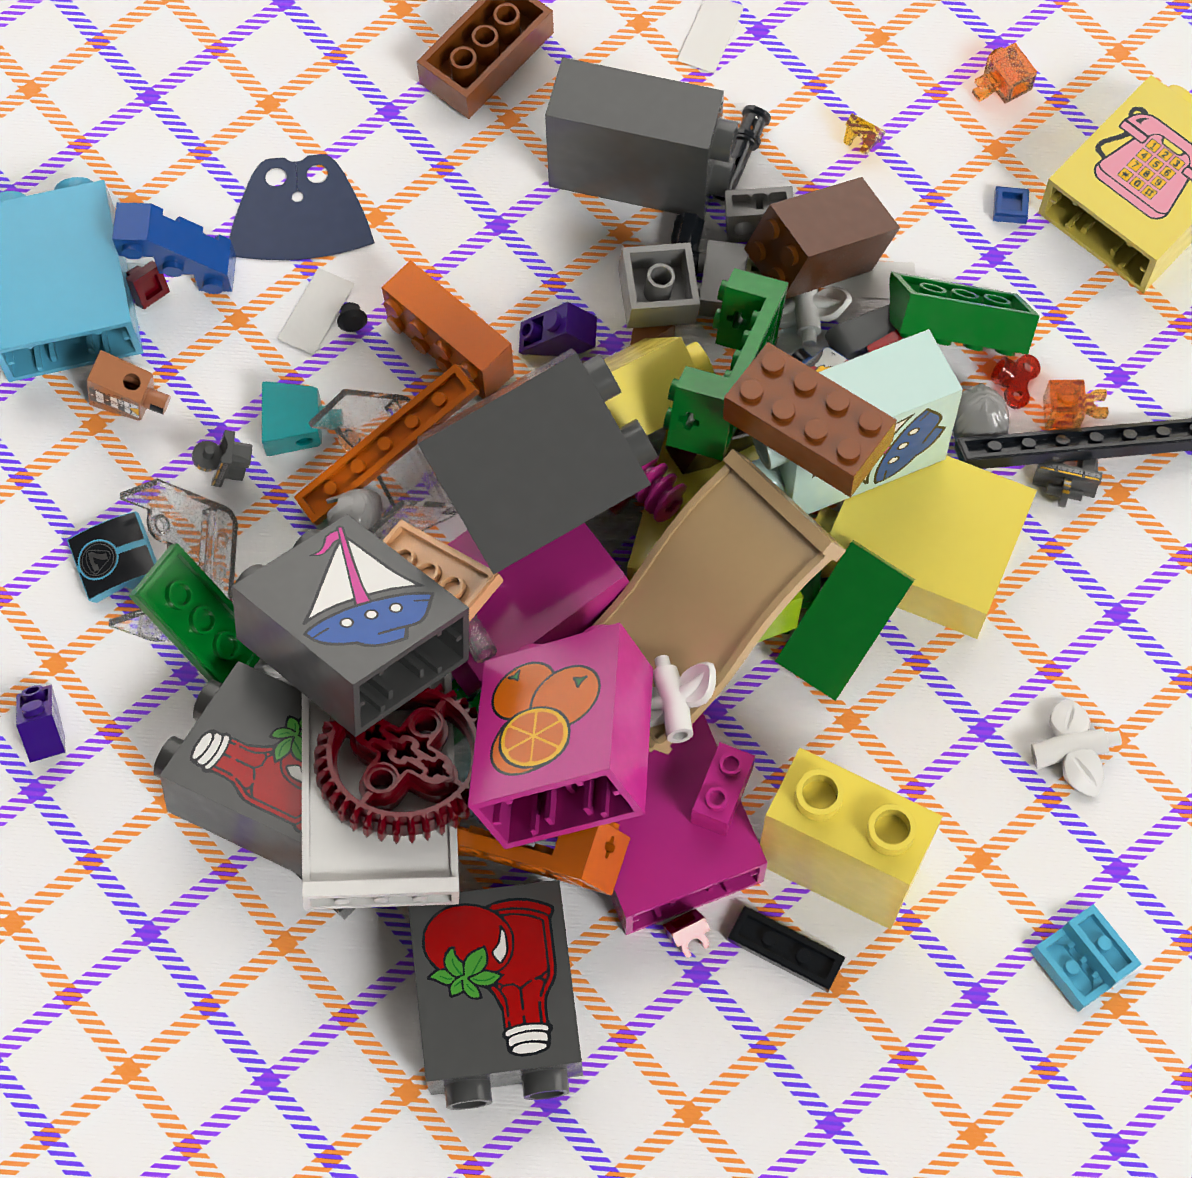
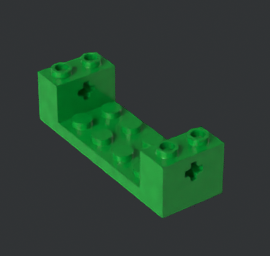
M734 268L728 281L722 280L717 300L722 301L721 309L718 308L715 313L712 329L717 330L715 344L735 349L730 370L726 369L724 376L686 366L680 379L674 378L672 380L668 400L673 401L672 408H668L663 423V429L668 430L666 445L723 461L737 430V427L723 419L724 396L767 342L775 346L778 339L788 282Z

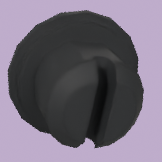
M349 302L341 306V312L337 319L338 327L341 330L355 332L366 325L367 315L364 311L360 310L358 304Z

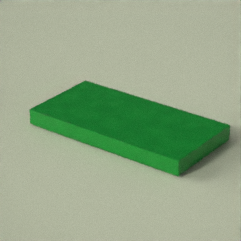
M853 540L775 662L836 701L915 579Z
M178 543L169 546L129 594L133 602L208 682L216 680L223 684L238 661L254 668L261 659L236 638L233 603Z

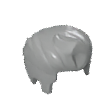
M982 383L964 390L953 427L954 438L1008 434L1010 415L1003 397L997 391Z
M353 489L326 499L328 504L337 502L327 513L329 525L348 514L375 536L380 537L381 517L384 515L381 495L370 489Z

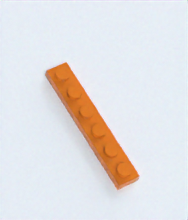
M455 363L294 496L295 500L311 522L318 526L327 519L328 511L337 504V502L328 504L326 499L343 494L349 490L366 487L416 446L418 436L446 421L480 392L461 367Z

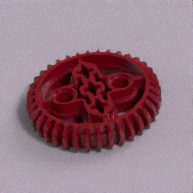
M441 683L434 689L428 687L396 709L415 710L400 727H396L388 721L381 719L355 737L331 716L330 721L324 722L322 726L323 733L318 734L317 747L314 750L315 763L313 765L314 773L317 774L316 784L321 791V797L324 799V802L328 801V808L331 812L338 813V819L341 823L349 821L353 832L362 827L366 838L373 832H377L378 839L381 842L387 835H392L393 841L396 844L400 841L401 836H408L409 841L413 844L416 835L422 834L428 841L431 837V831L436 830L443 836L446 824L456 829L459 824L458 817L468 820L470 816L468 798L478 711L476 707L469 708V702L466 700V697L457 700V694L454 689L444 694V688ZM446 721L459 729L469 744L471 765L464 782L459 780L458 770L451 759L441 752L449 738V727ZM422 731H432V733H429V734H422V733H420V732H422ZM346 738L350 739V747L353 754L362 764L367 766L359 781L361 800L354 797L344 787L338 773V753ZM380 785L389 786L386 789H376ZM408 792H412L425 801L438 803L417 811H392L400 804Z

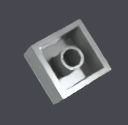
M691 242L622 247L618 272L627 329L695 324L700 308V298Z

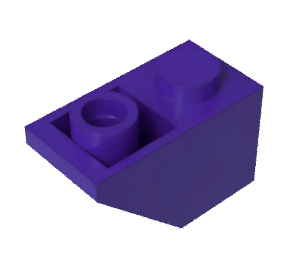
M566 302L524 320L520 325L518 353L522 355L558 357L570 349H573L577 354L593 349L596 346L597 316Z
M52 684L44 687L34 685L24 689L22 693L16 696V727L30 763L66 752L65 734Z

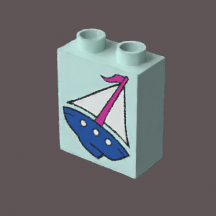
M929 329L819 372L897 420L893 442L851 497L946 459L963 388ZM753 438L759 459L752 461V463L807 514L850 498Z

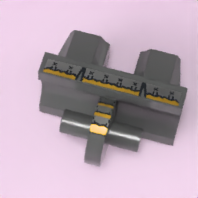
M225 430L219 445L212 441H202L193 449L192 461L199 470L205 472L216 470L211 486L222 487L225 479L243 481L246 468L250 466L253 445L235 442V431Z
M1098 459L1078 460L1076 467L1063 464L1064 462L1037 465L1032 485L1046 487V494L1059 496L1058 507L1065 508L1068 499L1081 501L1082 496L1095 498L1103 474L1098 472Z

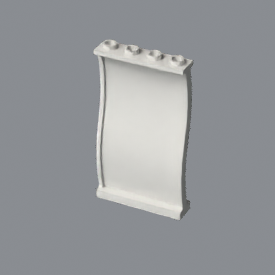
M451 672L431 685L430 688L434 689L441 683L444 688V694L452 691ZM302 693V901L304 910L459 904L457 828L455 829L446 824L443 836L434 830L431 831V837L428 841L422 834L416 835L413 844L409 841L408 836H401L400 841L396 844L393 841V836L387 835L381 842L378 839L377 832H373L368 838L363 834L362 827L353 832L349 821L341 823L338 819V813H332L328 808V801L324 802V799L321 797V791L317 787V774L314 773L313 764L315 763L314 750L317 747L318 734L323 733L322 726L324 722L330 721V716ZM395 710L383 719L396 727H400L415 710ZM446 721L449 727V738L441 752L448 756L455 765L453 724ZM422 731L420 733L429 734L432 731ZM346 738L338 753V773L344 787L354 797L361 800L359 781L367 766L362 764L353 754L350 747V739ZM380 785L376 789H386L389 786ZM408 792L400 804L392 811H417L438 803L425 801L412 792Z

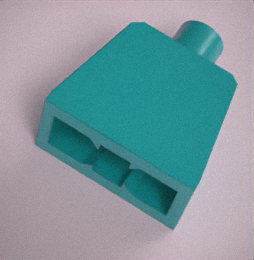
M262 382V444L266 456L318 447L322 444V427L342 425L341 406H322L318 388L277 382Z

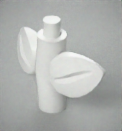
M833 286L818 292V288L785 299L780 328H791L797 324V333L803 337V345L805 347L815 346L816 336L821 333L820 321L831 322L837 319L852 302L851 295L845 289Z
M660 655L654 659L656 668L653 670V680L656 687H652L650 728L665 723L666 736L669 742H685L693 736L690 708L702 706L712 697L716 685V669L713 663L701 662L688 668L680 677L678 668L675 665H671L669 656Z
M1066 699L1057 704L1050 715L1049 724L1055 737L1031 744L1033 762L1036 769H1040L1063 761V776L1067 783L1084 795L1090 797L1097 796L1104 780V768L1098 755L1108 754L1109 747L1122 745L1121 734L1119 730L1106 733L1103 728L1089 730L1091 721L1086 710L1077 702Z

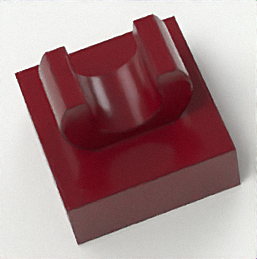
M150 261L143 267L136 265L126 272L128 276L126 280L135 304L142 309H146L170 292L164 274H159L154 261Z

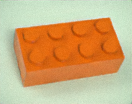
M411 260L381 287L388 325L396 333L401 334L403 332L406 334L420 353L431 355L443 372L447 371L455 363L459 365L480 392L478 396L482 399L497 392L514 375L511 343Z

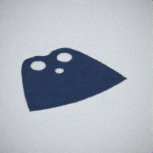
M323 154L309 155L297 162L289 161L283 157L262 161L253 172L247 184L229 237L232 241L236 257L258 260L319 258L352 251L375 243L364 211L345 173L332 157ZM314 165H322L328 171V177L321 183H313L307 178V171ZM280 168L285 171L287 178L282 185L271 186L266 182V174L271 169ZM297 188L298 192H301L304 196L300 202H295L292 199V195L297 192Z

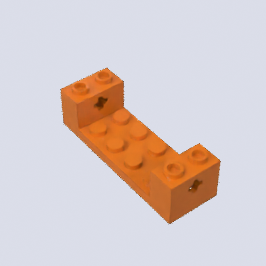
M458 817L459 824L457 825L458 852L610 896L613 894L631 838L618 830L620 824L612 822L558 836L554 849L536 843L534 847L525 844L504 849L496 838L491 835L490 831L470 825L469 829L459 826L462 819Z

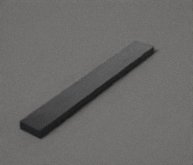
M1192 418L956 438L954 449L960 461L981 469L1192 451Z

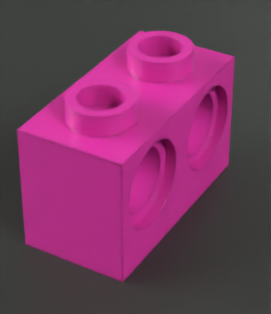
M719 742L692 808V824L723 836L727 835L753 771L755 755Z

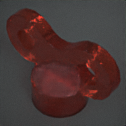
M1030 354L1021 356L1016 362L1006 356L998 361L992 371L991 380L1007 388L1004 391V399L1009 407L1021 409L1029 403L1028 383L1040 374L1041 366L1038 359ZM1025 363L1030 365V372L1025 369ZM1014 392L1020 395V400L1015 399Z

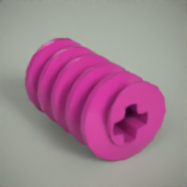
M658 456L655 460L642 466L651 485L635 493V499L639 503L644 504L645 510L653 514L654 520L659 523L670 519L683 504L682 495L686 491L687 486L681 483L673 487L677 480V476L674 473L663 477L668 470V466L662 463L654 467L659 459Z

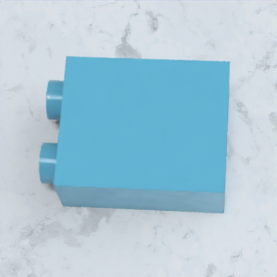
M84 177L67 178L60 181L52 191L28 196L17 191L0 192V367L8 382L92 365L95 363L100 350L118 358L144 353L134 299L126 277H128L126 273L128 271L126 258L118 255L112 240L116 210L104 180L93 182Z

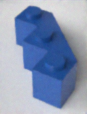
M116 203L112 240L119 256H124L128 259L153 257L159 274H165L170 277H180L183 274L194 275L198 290L209 294L233 292L236 254L231 239L220 234L215 236V238L203 233L204 227L180 216L175 220L163 215V208L152 203Z

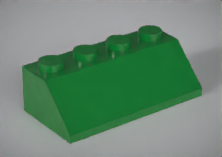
M891 272L890 322L897 329L900 336L907 338L929 329L937 344L950 346L952 342L962 343L964 347L975 351H983L984 347L995 349L997 353L1005 356H1015V353L1028 355L1040 315L1018 294Z

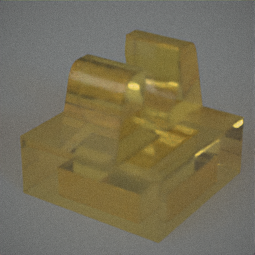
M851 113L845 124L847 128L843 142L851 146L856 137L863 135V145L859 152L868 154L878 142H881L886 131Z

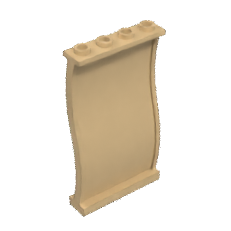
M734 449L723 459L726 464L683 507L659 538L628 585L592 625H612L620 622L653 667V670L656 668L654 659L660 655L669 656L671 665H675L678 668L680 677L688 668L698 663H713L716 669L715 690L706 704L690 708L692 724L730 682L766 630L788 603L830 561L834 560L837 562L846 552L845 548L756 465ZM665 723L650 728L649 752L657 750L669 754L673 749L670 747L672 743L667 740Z

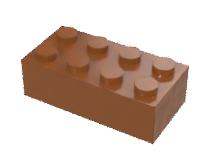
M478 0L416 61L419 83L467 119H470L554 33L553 10L539 0Z
M769 342L766 343L724 396V420L850 498L893 442L897 422L895 418Z

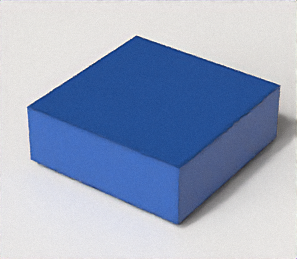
M996 186L994 191L993 221L1026 224L1029 209V189Z

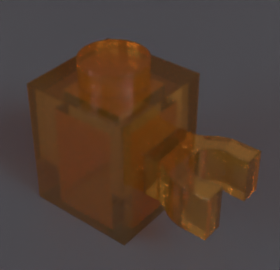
M1016 43L1005 48L999 47L987 57L984 74L975 79L974 83L977 87L972 89V94L980 102L996 91L1006 104L1033 89L1037 70Z
M1084 379L1049 380L1043 395L1045 429L1080 428L1085 415L1095 419H1106L1109 414L1108 407H1098L1094 402L1105 401L1107 389H1096L1091 393L1085 394Z

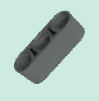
M890 304L830 328L825 334L829 347L849 360L869 353L866 346L897 330L890 322Z

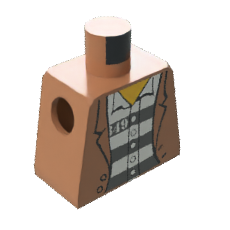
M100 350L87 378L89 405L137 421L142 420L146 409L164 415L170 402V395L154 389V378L151 372Z

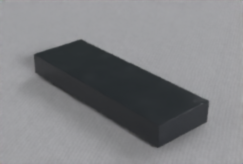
M745 905L727 938L728 942L827 993L845 960V956Z

